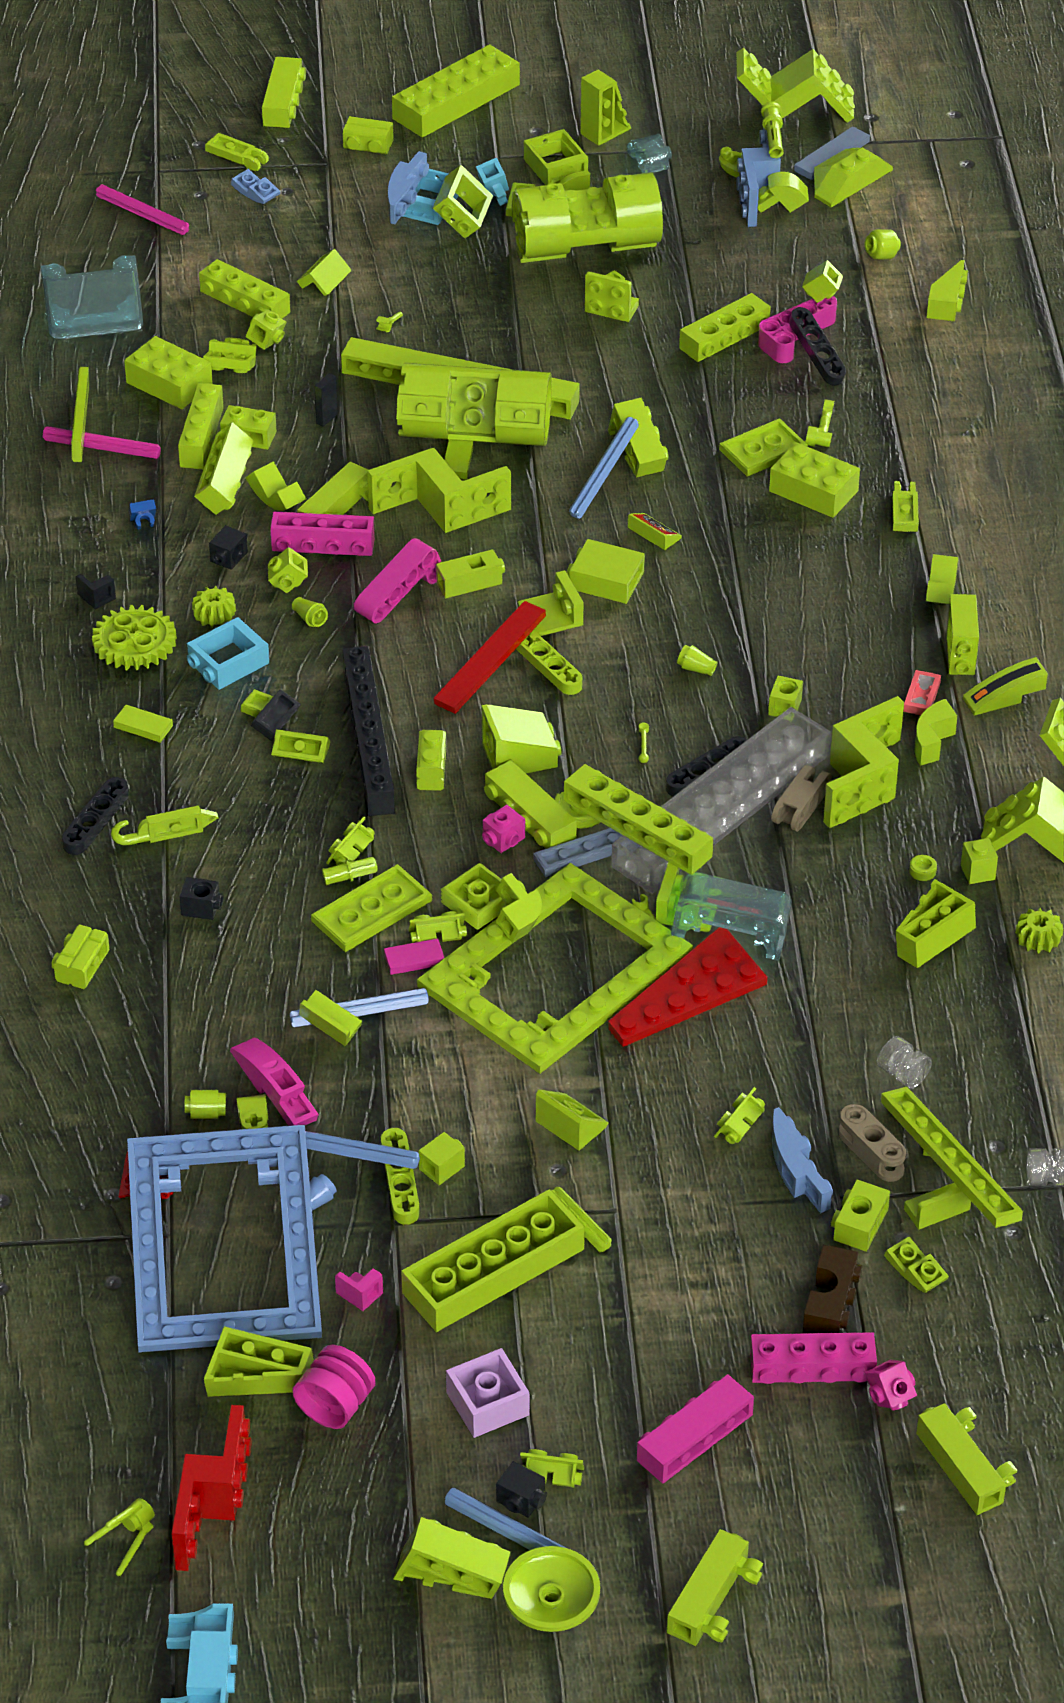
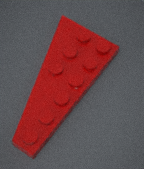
M722 924L608 1021V1029L621 1046L624 1047L767 985L768 977Z

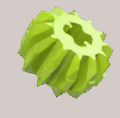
M215 586L213 589L205 587L204 591H197L196 597L193 598L192 609L196 621H201L202 626L210 624L213 628L214 625L221 626L224 622L231 621L232 616H235L236 604L233 594L227 592L226 588L218 589Z
M1041 908L1038 911L1028 909L1026 914L1020 915L1015 933L1019 945L1026 946L1027 951L1034 949L1037 950L1038 954L1041 950L1050 953L1051 949L1058 947L1061 941L1063 924L1060 921V916L1053 915L1051 910L1044 912Z

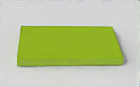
M397 864L311 914V921L343 951L347 952L432 901V894Z

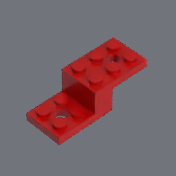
M231 1405L223 1456L185 1454L172 1529L176 1570L189 1571L190 1559H196L198 1543L197 1539L194 1538L195 1532H200L202 1518L235 1521L237 1508H242L244 1490L241 1489V1484L247 1480L248 1464L245 1463V1458L251 1454L252 1439L249 1437L250 1419L245 1418L244 1406Z

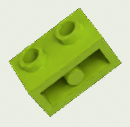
M229 405L220 422L221 430L233 422L254 440L252 444L254 448L268 450L277 432L276 413Z

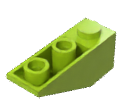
M960 260L931 285L927 318L955 321L956 312L961 313L968 270H964L965 260Z

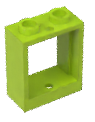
M565 129L524 140V160L545 185L551 183L558 184L564 176L570 173L588 170V156ZM562 152L566 157L551 163H546L542 158Z
M460 165L445 177L433 209L462 237L467 238L481 227L493 195ZM455 193L473 209L472 214L453 198Z
M950 594L946 638L949 674L975 675L979 643L976 595Z

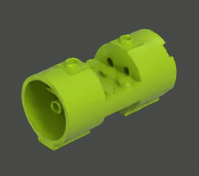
M652 172L608 177L604 179L601 188L590 187L585 190L565 191L562 183H551L515 189L512 193L513 223L515 222L517 235L515 236L516 250L521 263L565 258L566 254L570 253L571 247L609 243L611 252L654 247L662 239L663 214L661 197L656 178Z
M403 363L401 376H404V380H401L397 395L396 419L397 425H402V429H399L398 432L399 436L536 446L547 445L552 396L551 372Z

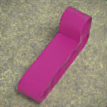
M834 296L829 299L825 298L818 303L814 299H810L761 321L759 324L758 346L778 363L791 362L794 358L795 341L799 340L789 324V318L793 309L797 307L808 309L820 328L824 329L836 321L837 299Z
M417 538L410 540L357 597L354 603V610L373 623L381 622L420 579L429 584L436 583V564L441 563L438 552Z

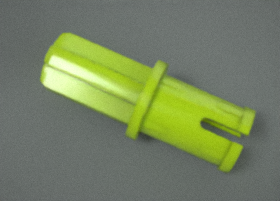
M369 857L353 862L346 860L345 864L323 868L322 873L327 886L348 879L351 882L353 878L376 873L378 868L375 858Z

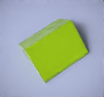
M540 1089L536 1093V1122L578 1151L602 1132L609 1123L566 1093Z

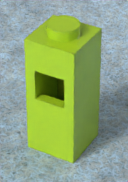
M493 549L437 563L436 583L445 599L502 584V573H505V565L502 558H498Z

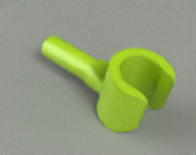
M398 312L389 318L378 316L376 321L379 322L376 330L390 332L392 324L403 316L402 312Z
M640 895L641 902H636L632 899L634 906L656 920V917L649 909L647 895Z

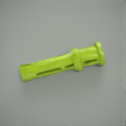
M767 102L761 108V114L764 118L762 124L763 128L767 131L770 156L772 158H780L784 153L780 131L783 125V120L780 116L781 106L776 102Z

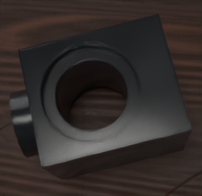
M225 525L209 542L210 562L232 570L248 553L247 533Z
M186 877L180 893L181 915L213 920L217 909L221 910L223 905V893L219 892V881Z

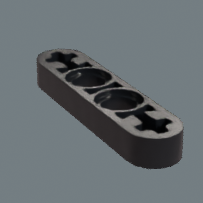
M797 307L793 309L789 318V324L820 375L830 385L836 386L841 384L846 375V368L814 316L806 308ZM814 334L818 340H810L806 335ZM825 352L829 358L823 359L817 353Z
M740 736L730 738L671 772L666 778L667 793L672 797H684L745 762L750 757V741ZM720 758L725 760V762L718 764L714 763L712 760ZM695 770H701L705 772V774L695 775L692 772Z
M112 777L105 781L63 833L62 840L65 852L78 855L90 846L127 800L129 793L128 783L125 779ZM103 804L109 806L105 810H99L96 808L98 805ZM89 821L96 823L91 827H84L82 825Z

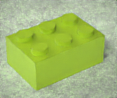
M154 336L124 360L126 383L180 409H184L193 401L198 383L213 384L211 362L157 336Z
M795 442L771 467L769 491L834 518L858 492L860 468Z

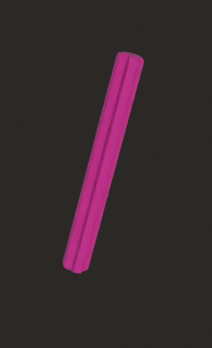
M103 184L96 188V196L180 235H185L189 231V224L181 219Z
M47 426L43 430V438L46 441L71 445L72 430ZM85 433L83 447L155 459L159 458L161 447L158 444Z

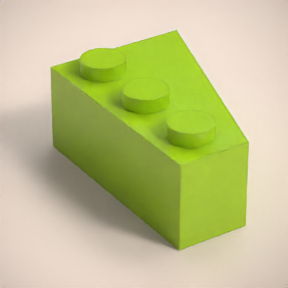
M596 70L581 78L580 134L598 146L631 129L625 117L627 115L626 110L621 105L622 98L617 82L600 70Z
M642 397L614 404L608 427L610 436L617 434L627 417L636 419L639 427L624 449L627 453L625 460L634 475L640 477L664 471L666 460H668V451L660 442L659 430L657 426L653 425L650 409L648 406H645Z
M936 879L931 883L929 892L926 895L923 894L919 899L920 904L917 908L909 912L896 930L897 956L916 968L976 928L975 902Z
M224 1326L204 1377L207 1396L293 1393V1387L314 1361L312 1348Z
M421 1517L402 1549L394 1580L403 1581L404 1577L407 1576L422 1579L424 1586L433 1587L434 1582L452 1585V1591L492 1599L502 1584L510 1551L502 1549L497 1544L487 1543L474 1538L466 1532L456 1531L441 1525L436 1520Z

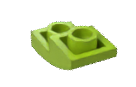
M910 1237L892 1246L884 1254L890 1264L907 1281L924 1293L949 1278L931 1254L925 1256Z

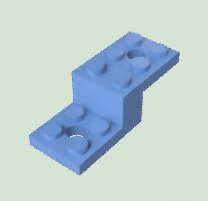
M764 128L759 130V142L762 144V148H742L741 158H737V169L740 172V177H736L737 191L739 190V203L742 204V218H746L748 227L757 226L759 189L768 185V175L780 172L781 159L770 156L767 131Z

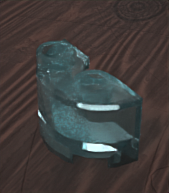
M660 134L634 139L627 144V152L632 159H637L638 167L643 173H654L669 169V159L672 158L670 147L664 145Z

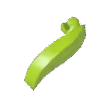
M723 147L720 150L719 156L721 167L728 174L740 177V172L737 169V158H741V153L732 151L730 147Z

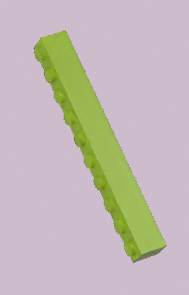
M353 337L350 338L341 354L342 373L398 385L401 384V380H404V376H401L403 363L507 369ZM552 378L550 416L571 420L579 404L580 383Z

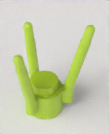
M141 1498L136 1499L123 1512L108 1521L103 1528L84 1541V1545H90L121 1523L129 1531L140 1530L116 1571V1575L121 1576L146 1534L153 1529V1525L150 1523L155 1516L153 1508Z

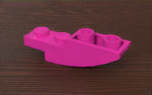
M252 1038L230 1049V1052L260 1094L264 1092L267 1094L288 1126L308 1125L317 1120V1111L303 1093L305 1085L292 1068L271 1047L257 1038Z

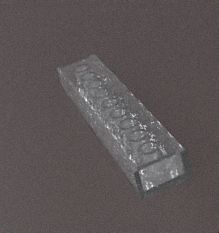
M790 707L661 807L713 837L714 846L787 789L806 764L815 767L830 755L831 731ZM624 835L612 843V868L651 894L661 887L668 865L667 860Z

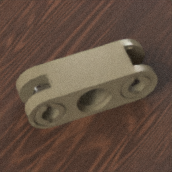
M806 764L777 801L772 813V822L780 824L782 821L791 824L792 830L798 832L825 797L826 784L832 781V774L822 771L813 782L815 768Z
M858 1104L845 1106L840 1113L839 1137L880 1179L894 1182L902 1178L905 1170L903 1163L906 1158L905 1147L865 1107ZM885 1167H895V1170L887 1171Z

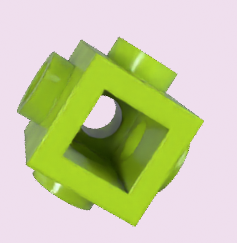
M267 309L252 318L246 338L265 350L274 343L278 344L285 335L283 330L287 322L280 318L277 313Z
M290 547L286 548L278 556H274L268 563V581L274 587L280 588L286 593L290 592L294 587L301 585L303 580L308 577L307 559Z

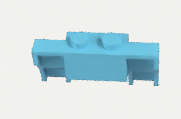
M213 1603L196 1612L169 1614L168 1638L166 1640L167 1649H190L186 1685L187 1696L161 1698V1703H228L229 1693H235V1673H230L231 1665H237L238 1646L232 1645L233 1604Z

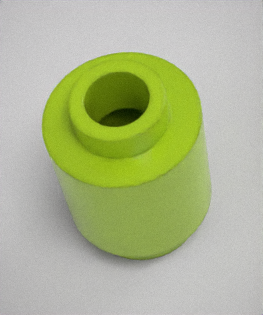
M191 1090L190 1096H185V1113H190L191 1119H218L219 1116H226V1093H219L218 1090Z

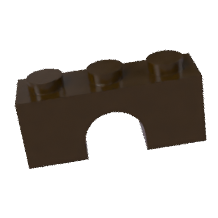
M823 1244L817 1266L815 1286L826 1288L830 1292L810 1291L804 1312L803 1333H840L841 1328L847 1329L850 1318V1311H846L847 1306H853L856 1288H853L854 1282H860L863 1265L858 1264L859 1252Z

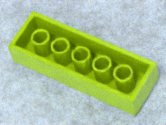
M489 44L392 96V119L423 138L519 86L520 62Z
M549 1189L401 1270L402 1294L435 1332H438L583 1251L585 1227Z

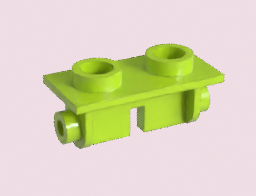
M364 816L357 824L352 822L343 833L345 838L342 841L338 838L328 850L331 856L326 864H329L333 859L337 865L345 864L346 860L353 862L360 855L358 850L363 852L374 840L375 833L373 829L362 825L365 820Z
M450 911L437 917H430L429 915L415 917L409 921L408 930L411 943L437 939L436 933L441 932L442 942L462 940V937L467 936L466 925H464L465 913L458 914L455 911Z
M755 1087L748 1095L742 1092L731 1105L735 1108V1111L731 1114L727 1110L717 1122V1125L721 1128L714 1135L715 1138L720 1133H723L726 1141L730 1144L740 1142L751 1127L743 1119L750 1125H753L764 1112V1101L752 1096L756 1090Z
M530 1449L528 1453H520L522 1462L526 1463V1465L522 1466L544 1476L545 1484L549 1472L554 1473L552 1485L574 1488L575 1485L581 1486L582 1473L577 1472V1469L584 1470L583 1460H578L577 1455L561 1453L559 1457L547 1456L546 1451Z

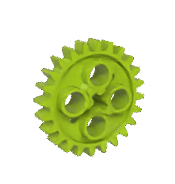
M130 605L129 610L120 607L119 613L111 610V617L103 615V622L97 621V628H93L92 641L95 653H99L100 660L106 659L107 665L114 662L115 668L125 665V670H128L130 666H134L136 670H139L140 665H144L148 669L150 662L158 665V658L166 660L167 653L172 654V647H176L177 637L174 622H170V616L163 617V611L161 610L154 613V607L146 611L144 610V605H141L138 610H135L134 606Z

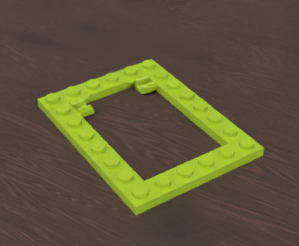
M569 863L536 888L541 896L542 909L533 927L572 898L648 951L559 1021L545 1011L538 1014L535 1024L531 1021L525 1023L523 1020L516 1021L480 995V989L491 978V973L482 967L513 944L498 926L496 920L417 979L418 988H425L429 996L539 1074L639 996L693 950L691 943L572 863Z

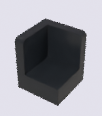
M82 574L76 576L77 594L95 610L116 599L115 582L111 576L106 575L92 583Z

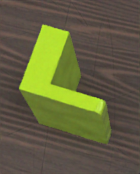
M334 248L321 256L297 280V283L303 289L313 282L321 293L326 296L351 272V269Z
M317 990L314 991L307 1001L303 1000L300 1003L299 1015L344 1046L348 1044L362 1025L360 1019Z
M951 1183L905 1201L904 1210L919 1230L970 1210L971 1201L955 1183Z

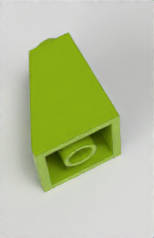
M488 704L482 705V745L492 770L510 760L525 773L558 767V756L561 755V746L558 740H554L551 722L547 723L542 712Z

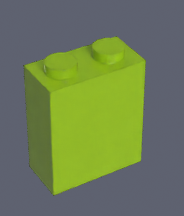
M587 539L583 548L578 549L574 564L570 563L567 574L577 591L627 604L644 573L645 553Z

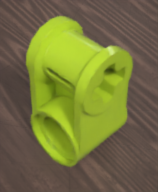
M266 1094L237 1098L239 1122L242 1130L268 1128L267 1120L269 1119Z

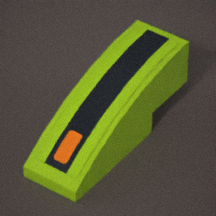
M1037 657L1007 667L988 677L965 693L963 700L974 716L1019 704L1022 702V695L1046 689L1048 673Z

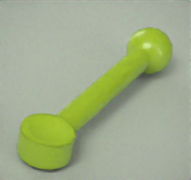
M640 723L638 728L641 733L639 761L647 763L649 756L646 754V733L649 732V725L647 723Z

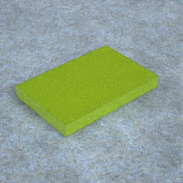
M779 418L720 443L719 450L748 477L773 466L795 442L807 447L808 444Z

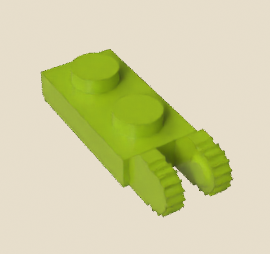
M221 133L216 134L205 144V151L235 163L244 164L247 169L255 172L261 168V164H266L269 161L267 153L261 149Z
M894 481L892 495L893 531L918 532V492H916V482H910L908 491H901L900 481Z

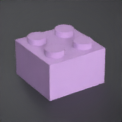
M502 1348L446 1370V1392L474 1438L529 1416L530 1393Z

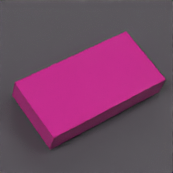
M438 938L384 948V956L390 975L434 967L445 958Z

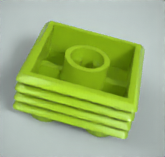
M478 863L441 888V903L458 914L465 913L464 920L475 929L485 926L499 916L504 907L508 906L496 891L502 879L481 863Z

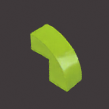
M274 461L245 477L255 494L274 510L284 511L306 500L298 482L289 486L286 485Z
M933 554L926 602L949 604L950 594H954L958 557Z
M946 699L928 707L918 720L915 756L920 766L938 761L941 748L940 739L956 734L958 715Z

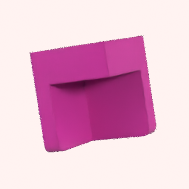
M374 1268L365 1276L358 1272H354L350 1277L342 1272L335 1275L336 1293L362 1311L383 1294L382 1274Z

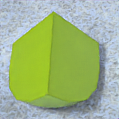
M585 170L570 173L564 176L558 184L562 183L565 191L590 188V172Z

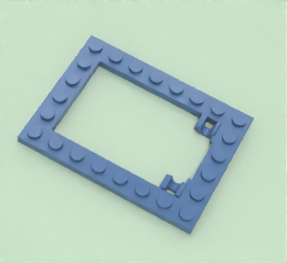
M305 1125L127 1138L139 1352L217 1346L224 1326L281 1341L322 1338ZM248 1161V1164H257L259 1185L280 1184L289 1307L167 1317L161 1193L181 1191L180 1170L189 1169V1165ZM278 1166V1170L269 1169V1167ZM168 1175V1179H160V1176Z

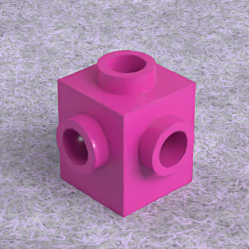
M505 805L483 819V840L488 846H492L500 853L510 847H514L525 838V818L510 806Z
M888 1360L865 1372L870 1384V1396L880 1407L898 1410L908 1405L907 1400L917 1396L914 1388L915 1379L907 1369L904 1361Z

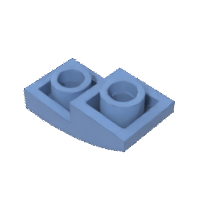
M249 169L231 180V185L236 190L261 204L268 202L281 192L266 177L260 180Z

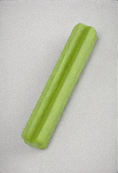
M561 1187L551 1190L585 1227L584 1237L599 1252H604L611 1247V1238Z

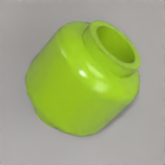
M875 229L866 237L864 246L872 259H893L900 250L901 242L893 230Z

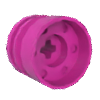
M328 1345L322 1349L310 1365V1368L305 1371L293 1387V1397L302 1411L315 1422L329 1428H343L357 1411L358 1405H361L375 1387V1376L367 1363L353 1351L342 1346Z

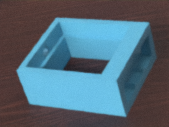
M429 169L428 174L420 180L415 191L418 193L420 189L439 193L443 181L449 173ZM455 193L453 198L457 199L458 195ZM418 195L415 203L409 206L403 216L439 225L443 219L433 209L436 200Z
M238 617L187 643V661L193 669L196 668L203 675L204 679L208 683L211 682L218 690L269 664L268 643ZM231 643H234L243 651L221 664H218L209 656Z

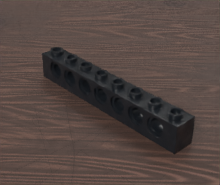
M369 646L343 648L344 677L368 816L395 814L394 787Z

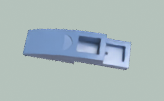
M418 151L409 163L400 161L394 169L388 185V211L391 224H395L400 217L405 215L409 206L415 203L417 198V191L415 189L420 180L429 171L427 153Z
M779 1107L774 1109L772 1130L773 1154L785 1185L794 1198L805 1194L820 1213L831 1208L833 1189L829 1181L820 1176L815 1164L809 1159L811 1144L808 1138L799 1133L791 1117L786 1116Z

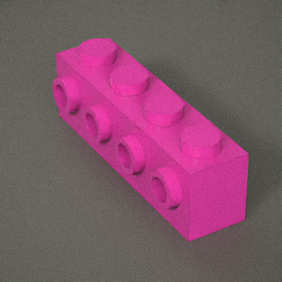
M273 512L271 523L272 551L283 552L286 548L290 547L295 552L358 556H372L375 540L374 516Z
M874 1332L751 1335L752 1383L868 1381L865 1372L877 1366Z
M728 1374L721 1380L712 1382L704 1393L697 1398H691L680 1411L674 1415L667 1416L659 1427L652 1432H646L642 1435L637 1445V1461L662 1484L750 1418L753 1415L754 1396Z

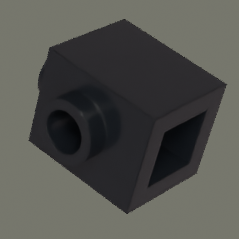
M512 1461L496 1483V1502L504 1505L509 1511L520 1513L527 1518L530 1517L536 1508L540 1509L543 1506L547 1497L545 1477Z

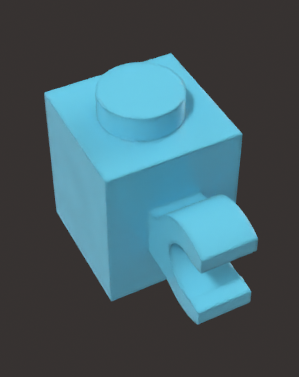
M494 158L476 166L481 184L493 197L496 196L499 205L508 203L505 192L509 190L498 159Z

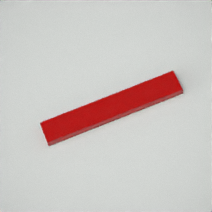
M524 601L433 698L434 704L456 714L546 617V610Z

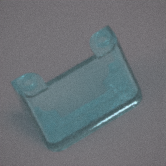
M123 255L115 259L113 269L66 274L65 268L55 263L41 266L45 312L49 334L53 338L64 339L125 332L142 327L143 314L135 255Z
M695 872L693 875L688 874L684 879L678 899L671 936L684 938L686 932L692 928H695L694 931L700 932L701 925L704 923L755 935L754 945L760 946V943L764 945L767 952L766 958L780 960L792 907V899L781 891Z

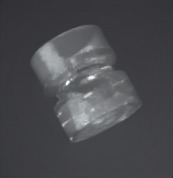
M895 1036L882 1048L877 1064L888 1074L895 1075L896 1079L910 1089L915 1088L926 1078L932 1066V1060L919 1049L914 1052L913 1045L901 1036Z
M1045 1148L1028 1149L1027 1181L1029 1186H1046L1048 1182H1051L1054 1187H1064V1148H1054L1051 1153H1048Z

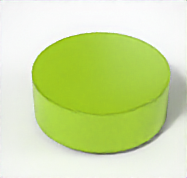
M918 855L911 859L909 873L914 879L928 881L935 877L937 862L934 858L927 855Z

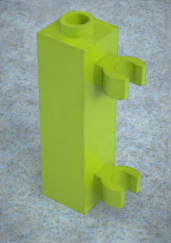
M349 462L297 509V513L344 515L362 497L368 501V469Z
M945 1403L935 1408L930 1407L918 1416L916 1434L975 1514L979 1515L1003 1504L1006 1487L1016 1482L1013 1474L1017 1473V1469L1012 1462H1005L996 1470L993 1468L967 1433L975 1428L971 1420L976 1419V1415L970 1407L962 1409L955 1416Z
M719 1530L668 1614V1634L694 1646L698 1644L704 1633H707L709 1637L717 1642H723L728 1634L726 1627L729 1621L721 1616H714L738 1575H741L747 1582L757 1585L762 1577L760 1570L763 1567V1563L757 1559L748 1558V1541L735 1533Z

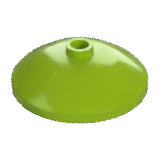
M545 1546L525 1552L510 1565L504 1577L503 1596L511 1614L524 1625L540 1631H564L581 1624L594 1612L600 1598V1580L594 1566L578 1552L559 1546Z

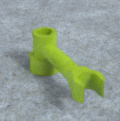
M825 399L819 428L808 427L805 441L808 446L815 447V445L830 447L832 433L828 432L835 401Z

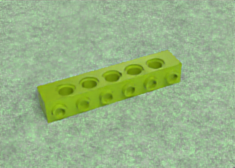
M584 764L564 781L565 802L685 872L693 875L712 858L713 837L690 825L685 820L676 817L663 807L650 802L642 795L624 787L621 783L605 776L600 771Z

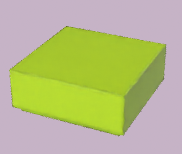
M254 689L241 704V712L257 717L274 696Z

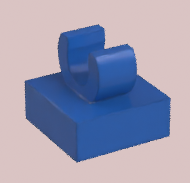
M154 499L129 504L128 513L130 521L135 520L137 529H141L140 521L142 519H147L150 527L154 526L156 513Z

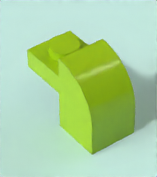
M772 173L768 175V185L759 189L758 210L762 213L780 201L791 213L809 201L808 187L792 173Z
M510 873L502 878L496 890L508 905L501 910L496 923L513 943L532 930L541 913L542 900L537 889L528 894L523 883Z

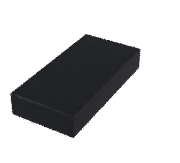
M330 373L314 386L316 424L322 427L338 414L336 376Z
M279 689L250 726L272 741L275 738L276 729L281 730L296 713L301 704Z

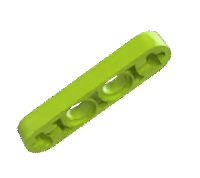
M535 630L516 648L521 655L564 694L574 695L582 690V674ZM537 651H542L546 654L543 656H538L534 653ZM560 666L562 668L559 670H552L549 667Z
M390 1128L381 1135V1145L393 1147L391 1141H396L398 1148L409 1150L407 1135L403 1130ZM384 1163L393 1217L400 1224H412L419 1218V1199L413 1169L406 1167L397 1169L393 1168L390 1164ZM400 1183L410 1186L405 1191L396 1190L394 1187ZM407 1201L408 1212H404L402 1202Z

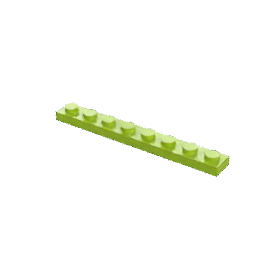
M907 1086L881 1093V1103L995 1228L1022 1221L1023 1211Z

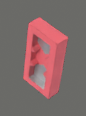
M916 670L904 703L903 712L922 715L928 707L933 705L940 686L941 675Z

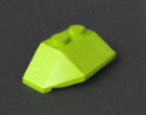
M863 147L844 149L814 167V198L829 207H833L891 172L893 166Z

